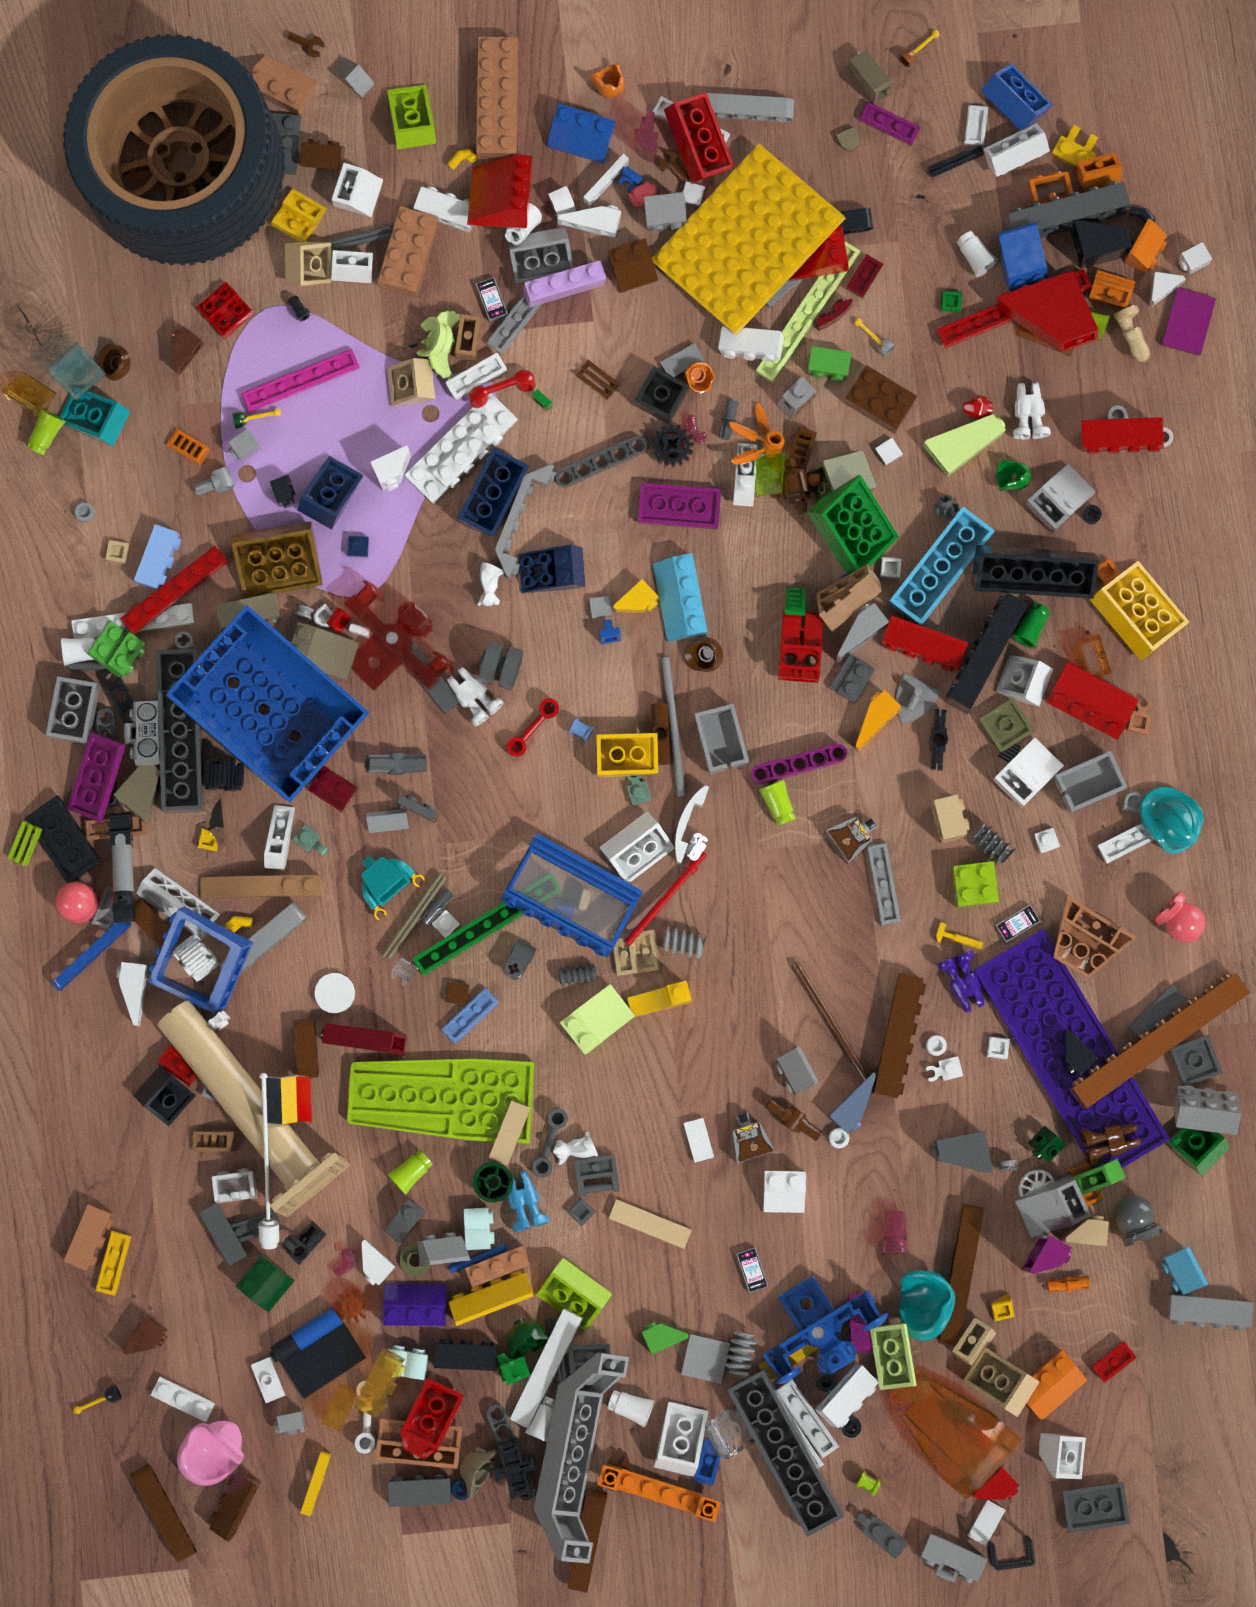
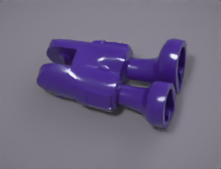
M972 950L955 957L964 976L963 978L959 977L953 958L937 964L939 970L945 971L951 978L950 989L955 998L957 997L965 1013L972 1011L967 999L969 996L973 995L978 1008L985 1006L980 989L981 982L977 974L972 973L970 969V961L974 957Z

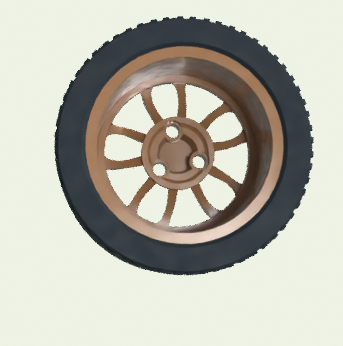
M166 34L165 36L156 35V37L151 38L148 36L142 40L137 39L130 44L126 43L121 48H116V51L111 54L108 53L106 58L99 60L98 64L90 69V73L83 77V82L79 83L77 86L78 90L74 92L73 100L69 103V111L66 112L67 119L64 123L63 148L66 151L64 155L67 167L76 187L107 233L116 242L121 244L122 247L128 248L131 253L138 254L141 258L146 257L149 261H158L161 264L166 262L169 265L180 264V266H185L188 263L190 265H195L197 262H201V264L206 263L207 260L213 261L216 257H224L226 253L234 252V249L238 246H243L246 240L252 239L251 236L254 233L257 234L260 231L259 228L266 223L267 217L271 216V210L275 209L276 201L280 197L279 191L282 190V181L285 176L283 172L285 170V154L283 152L284 147L281 136L256 81L250 72L246 70L245 66L240 64L239 60L231 56L229 52H224L221 47H216L209 41L204 42L200 38L193 39L192 36L183 37L179 34L177 36H171V34ZM178 102L197 104V108L186 127H172L162 106ZM211 108L222 115V122L213 132L201 136L197 132L198 126L205 112ZM150 111L155 112L161 118L165 130L160 132L154 139L144 134L138 126V121ZM234 128L236 138L232 155L210 153L209 148L223 140ZM132 131L142 143L149 147L148 157L121 165V150L128 133ZM202 148L199 153H193L195 149ZM168 150L165 155H160L161 152ZM209 166H226L217 178L207 172ZM151 170L153 175L143 187L132 192L126 191L122 181L124 175ZM186 177L183 182L177 183L179 178ZM201 179L210 184L196 193L194 184ZM163 184L167 186L165 201L147 200ZM177 192L181 194L189 193L190 195L189 197L176 200Z

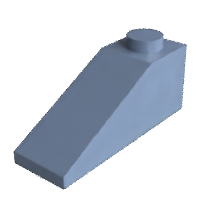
M875 1072L830 1115L846 1133L850 1130L855 1132L862 1125L860 1120L863 1118L877 1076Z

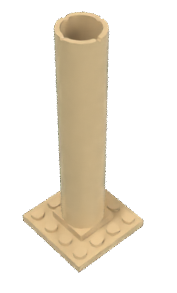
M190 1001L179 1004L172 1009L171 1013H167L159 1021V1029L264 1159L262 1090ZM267 1123L269 1167L284 1184V1188L287 1191L284 1194L281 1192L272 1199L273 1203L270 1207L274 1212L289 1217L351 1165L345 1158L335 1152L325 1155L320 1160L322 1163H319L289 1124Z

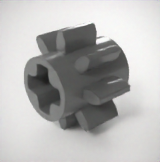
M950 495L939 497L938 503L934 504L935 513L942 520H951L955 517V512L960 511L957 499H953Z

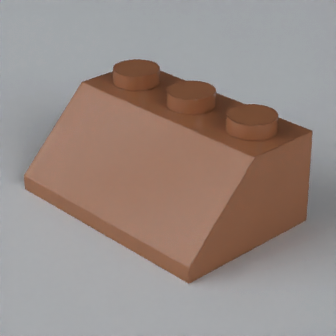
M264 56L250 73L265 100L295 115L302 114L318 84V81L267 56Z

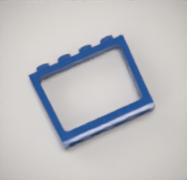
M185 906L181 907L169 919V922L172 924L170 929H167L163 934L164 944L156 951L158 959L149 969L151 976L148 983L215 1014L226 1009L253 942L225 929ZM185 921L192 923L230 947L211 997L164 977V972Z

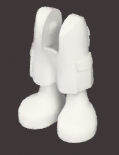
M1032 382L1031 384L1032 395H1026L1025 383H1018L1015 416L1020 420L1019 427L1013 431L1015 439L1026 440L1031 437L1028 424L1029 416L1032 417L1033 439L1045 438L1051 435L1050 428L1043 426L1041 422V417L1045 414L1043 399H1041L1038 382Z
M461 667L457 671L465 681L459 685L458 681L450 676L447 682L456 694L455 696L464 708H470L473 713L471 722L477 727L485 722L489 716L479 707L475 699L481 701L490 715L496 713L504 702L500 698L494 700L489 698L485 694L487 688L465 668Z

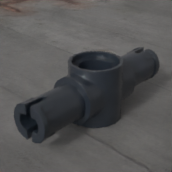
M934 709V722L929 737L930 752H932L930 770H936L937 764V771H943V755L946 753V744L948 742L947 728H945L947 710L944 709L941 710V716L939 715L940 709ZM935 735L942 736L944 739L943 744H935L933 737Z

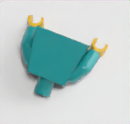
M370 856L362 863L366 868L361 875L364 880L361 884L362 896L369 907L374 909V916L377 920H380L377 916L378 911H383L385 916L387 915L386 910L380 908L379 904L381 906L386 904L411 882L409 878L412 879V884L415 887H420L415 883L417 877L425 881L422 875H416L415 871L402 860L393 858L387 860L384 857H380L375 861Z

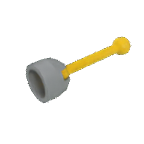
M860 318L854 320L856 326H860L878 343L880 354L886 357L892 352L895 345L890 340H880L862 324Z

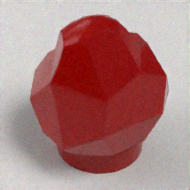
M976 395L970 401L964 402L963 410L968 416L979 420L992 414L993 403L988 401L985 396Z

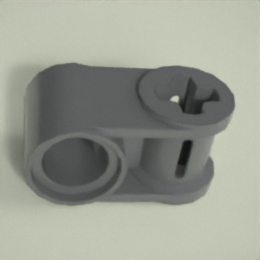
M518 939L505 965L507 977L512 980L521 978L537 948ZM517 965L519 972H514L512 975L509 968H514Z

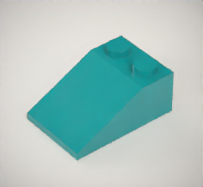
M74 386L59 417L66 421L64 426L113 447L131 411L116 401Z

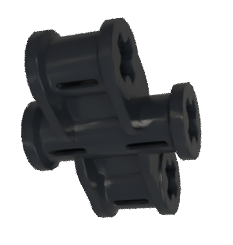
M517 1436L509 1441H497L503 1464H492L496 1482L498 1483L504 1478L507 1479L512 1500L521 1495H532L526 1472H537L533 1455L529 1454V1457L522 1458Z

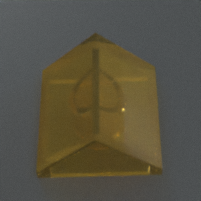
M24 372L2 390L7 399L37 418L40 409L46 410L56 396V392Z

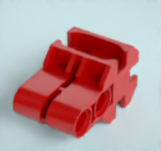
M783 610L778 680L818 683L820 678L823 619L818 612H805L804 628H802L801 615L785 614V610ZM800 633H804L803 645H800ZM787 655H793L795 657V662L793 664H787L784 660V657ZM811 656L815 659L816 663L809 666L805 663L804 659Z

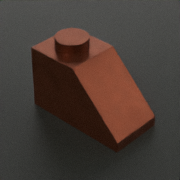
M184 326L181 329H176L171 336L173 365L178 375L184 371L204 345L199 337Z
M145 1317L122 1353L127 1355L154 1349L157 1346L161 1347L168 1337L165 1335L168 1330L150 1318Z

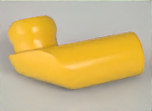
M470 148L459 150L447 164L455 170L463 160L473 163L477 159V155Z

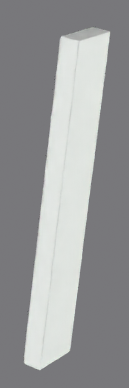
M565 1308L563 1309L510 1420L528 1429L583 1317Z

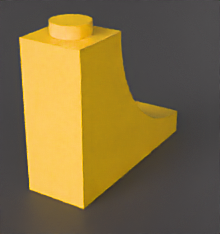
M687 981L667 985L657 990L627 998L630 1010L634 1013L635 1017L689 1004L692 1001Z

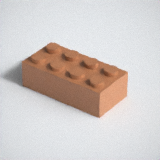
M399 207L378 279L380 288L418 298L439 226L438 216Z

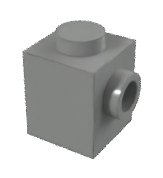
M249 429L228 442L231 446L228 450L234 459L239 458L241 462L261 449Z

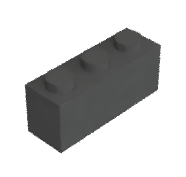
M434 1474V1478H425V1475H413V1479H405V1476H393L392 1480L388 1481L389 1507L451 1504V1477H446V1474Z

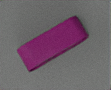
M848 1293V1302L863 1293ZM859 1313L849 1319L850 1341L857 1349V1353L872 1352L870 1330L865 1331L861 1329L866 1324Z

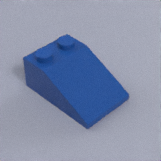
M1036 222L998 233L1003 279L1010 292L1018 290L1024 285H1032L1042 279H1048L1047 265Z

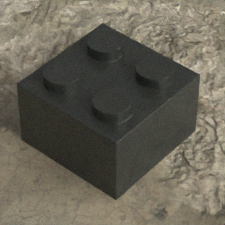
M653 367L634 400V406L670 424L689 391V385Z

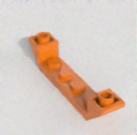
M603 1464L597 1482L599 1486L615 1491L618 1489L693 1513L696 1517L715 1522L721 1505L720 1501L699 1492L615 1466Z

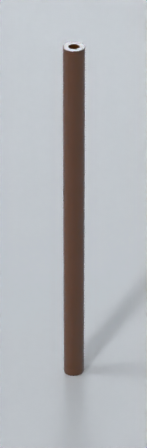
M799 961L792 964L793 969L864 1082L869 1077L867 1071Z

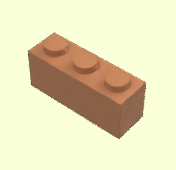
M88 1204L63 1262L85 1271L94 1268L98 1259L95 1255L98 1248L102 1249L106 1240L103 1237L106 1229L110 1230L114 1222L112 1218L113 1213Z
M524 1246L469 1266L465 1270L473 1288L531 1264Z

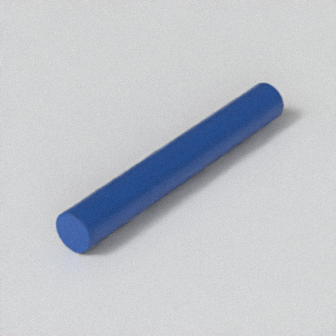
M504 1243L469 1257L470 1260L460 1261L449 1265L451 1273L457 1272L509 1251L508 1247Z

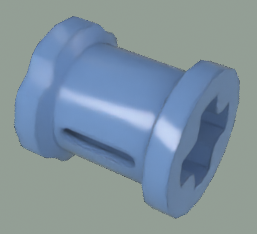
M576 718L568 734H575L586 743L594 730V726L589 727L580 722L579 718Z

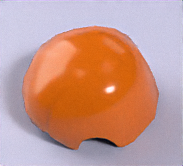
M699 361L690 364L684 374L685 383L689 385L692 391L698 393L709 391L715 379L712 368L707 363Z

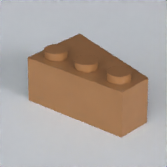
M868 564L816 594L819 615L831 631H834L882 591L880 580Z

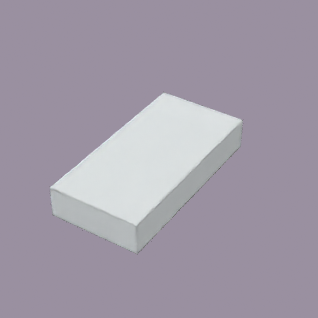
M968 105L964 145L984 146L988 107Z
M701 1118L684 1123L694 1163L713 1158L714 1154L704 1119Z
M987 1499L967 1536L986 1546L1006 1510Z

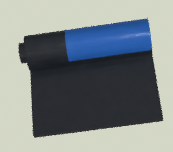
M333 1306L270 1347L272 1351L269 1352L275 1363L279 1361L284 1366L304 1399L366 1359V1356Z

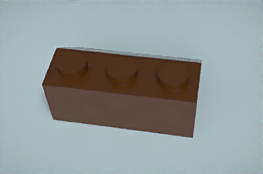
M240 1471L236 1475L232 1473L227 1483L230 1487L227 1493H222L217 1503L220 1507L217 1512L213 1511L208 1521L211 1523L209 1529L228 1542L232 1540L261 1482Z

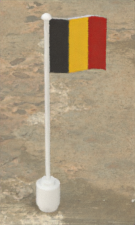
M262 1073L259 1078L262 1079L266 1217L258 1223L261 1247L263 1249H274L278 1246L277 1243H279V1222L270 1217L267 1123L288 1124L300 1121L312 1123L311 1078L301 1075L275 1078L268 1077L266 1073Z

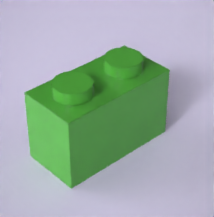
M812 346L808 374L818 379H822L825 376L831 377V380L842 382L843 379L847 380L852 352Z

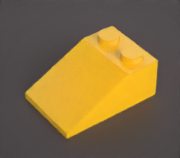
M657 733L597 735L598 778L658 774Z

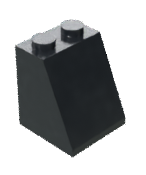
M1077 220L1070 230L1081 269L1127 257L1134 244L1132 234L1128 233L1125 227Z

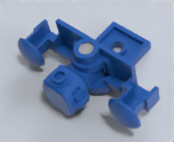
M813 1275L778 1297L799 1330V1333L763 1354V1356L778 1375L779 1379L775 1381L777 1384L787 1383L800 1373L801 1366L794 1369L787 1357L806 1345L818 1347L820 1351L817 1365L822 1372L832 1374L856 1358L857 1349L851 1341L838 1338L843 1322L859 1313L866 1324L861 1329L868 1331L883 1324L888 1317V1312L882 1316L874 1305L876 1300L869 1290L835 1310ZM803 1298H809L812 1301L810 1309L807 1310L802 1307L801 1301Z

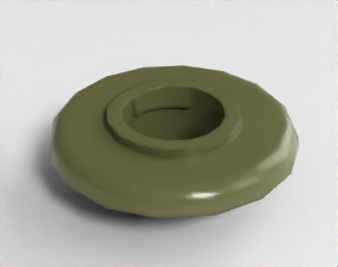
M411 1244L401 1252L400 1266L408 1275L414 1277L421 1276L430 1269L431 1265L412 1266L410 1264V1257L413 1254L419 1255L418 1244Z

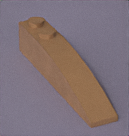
M320 875L201 877V898H322V877Z

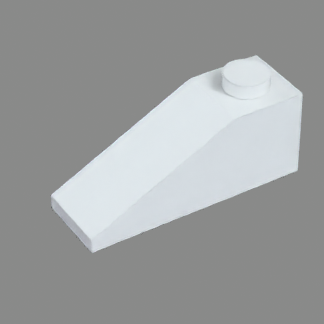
M607 205V207L600 206L558 215L557 220L559 225L616 238L621 211L615 206Z
M274 806L264 853L265 868L285 871L295 807Z
M122 962L121 966L117 968L116 978H119V984L133 1025L140 1026L148 966Z

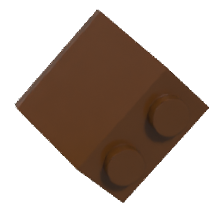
M646 238L608 250V258L620 293L658 281Z

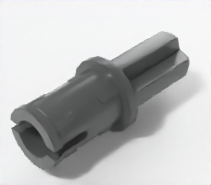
M726 401L719 438L722 440H730L732 429L729 426V422L736 423L737 421L735 419L739 405L737 401Z
M445 889L434 902H431V906L420 919L430 926L435 918L444 912L442 910L453 899L454 894Z

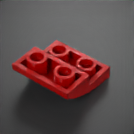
M224 282L196 307L224 339L254 314L253 310L227 282Z

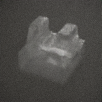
M401 957L392 969L391 978L395 979L397 976L403 978L401 984L405 986L416 974L418 967Z

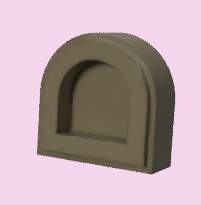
M855 127L836 135L841 148L846 151H853L859 145V135Z

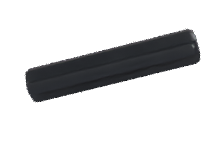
M977 145L928 167V172L931 177H935L983 156V148L981 145Z

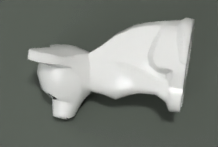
M482 562L479 574L484 592L477 605H499L500 600L496 597L495 591L498 588V577L504 574V570Z
M585 1132L584 1137L573 1139L567 1144L562 1140H558L553 1149V1153L559 1158L558 1165L565 1163L569 1155L579 1158L598 1156L589 1132Z

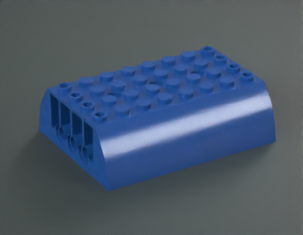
M248 605L239 612L165 695L289 804L370 713ZM236 678L239 681V686L237 688H230L228 686V679ZM262 704L269 707V714L261 715L258 707ZM292 731L298 732L300 735L299 741L292 742L289 739V733Z

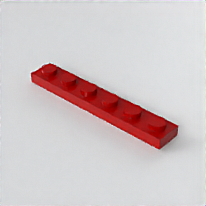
M213 546L120 618L121 622L135 635L226 565L228 560L216 546Z

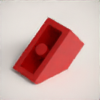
M1000 1466L971 1495L975 1499L1005 1500L1007 1497L1011 1499L1018 1493L1017 1488L1019 1484Z

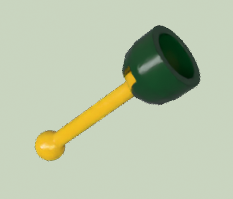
M276 408L271 412L246 416L242 412L232 413L235 429L244 427L248 420L272 415L280 416L281 410Z

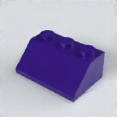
M385 1283L383 1326H446L447 1284Z

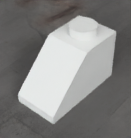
M366 1239L363 1240V1272L366 1274L364 1278L373 1286L375 1283L380 1285L396 1266Z

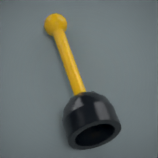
M117 1385L110 1386L106 1389L103 1397L80 1407L75 1406L73 1412L80 1414L82 1410L104 1400L112 1403L122 1399L120 1390Z

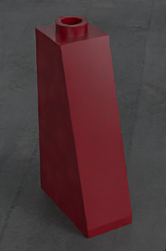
M325 1023L321 1031L323 1044L404 1055L407 1035L328 1023Z

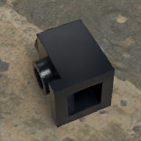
M289 475L269 481L279 507L288 508L295 504L293 496L296 493L293 485H288L291 482Z

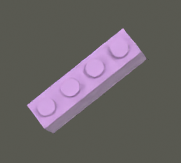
M599 260L525 282L523 291L530 308L604 286L606 276Z

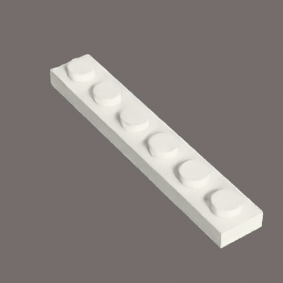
M192 604L171 606L139 632L195 624ZM126 613L72 620L74 639L93 637L96 639L108 621H112L126 633L130 632L120 620Z

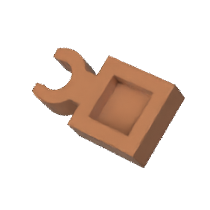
M1139 698L1135 707L1137 711H1133L1129 719L1127 731L1147 736L1152 715L1146 714V711L1151 707V700L1147 701L1146 707H1142L1140 705L1141 698Z

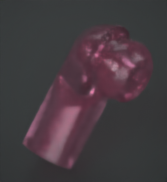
M688 416L686 418L688 432L692 435L694 442L697 444L706 442V433H699L696 416Z
M349 1248L342 1251V1264L333 1269L338 1278L354 1267L355 1253Z

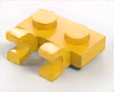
M1073 125L1067 138L1061 135L1051 155L1077 168V162L1095 158L1096 153L1092 152V149L1098 137L1091 134L1085 147L1074 142L1081 128Z

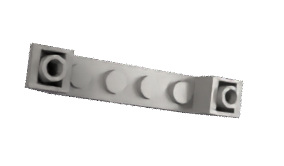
M551 464L524 476L495 548L496 555L507 579L511 580L513 575L516 576L520 567L517 564L518 558L505 554V551L509 552L512 544L510 537L512 532L516 533L520 524L517 521L520 514H524L527 506L524 502L527 496H531L534 489L532 482L546 488L549 483L553 484L556 472H554V466Z

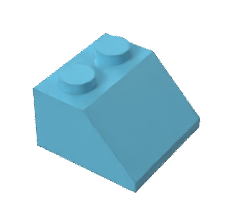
M1183 1246L1161 1257L1163 1260L1161 1265L1166 1274L1170 1273L1173 1279L1171 1285L1176 1293L1179 1292L1181 1295L1208 1285L1190 1247Z

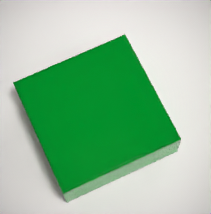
M942 291L941 312L961 313L962 292Z
M537 389L533 393V399L545 411H549L553 407L552 402L541 391Z

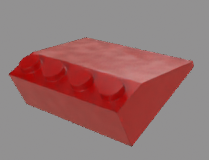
M512 154L473 167L467 225L527 228L532 181V155Z

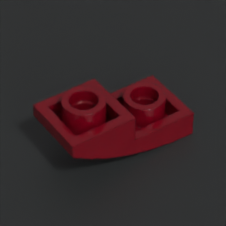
M842 298L835 301V304L832 306V314L826 312L819 315V318L816 320L818 331L829 327L841 319L852 307V298L848 300Z

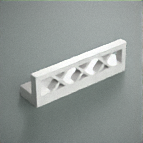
M156 868L141 882L136 893L168 917H171L173 913L177 912V909L184 906L200 915L201 913H207L212 917L210 919L212 922H215L220 916L218 912ZM155 876L161 880L162 884H156L151 879ZM168 890H175L178 896H172ZM184 901H190L194 904L195 908L186 906ZM185 921L183 927L189 932L195 933L201 940L206 936L207 932Z

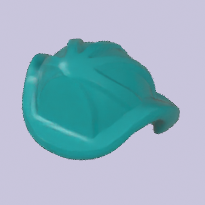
M1157 787L1147 792L1139 805V815L1144 828L1164 852L1169 854L1181 853L1198 840L1204 821L1203 811L1198 803L1185 793L1171 787Z
M914 1270L904 1274L900 1279V1322L906 1324L908 1336L919 1341L934 1339L941 1334L951 1318L955 1305L954 1290L939 1273L933 1270Z

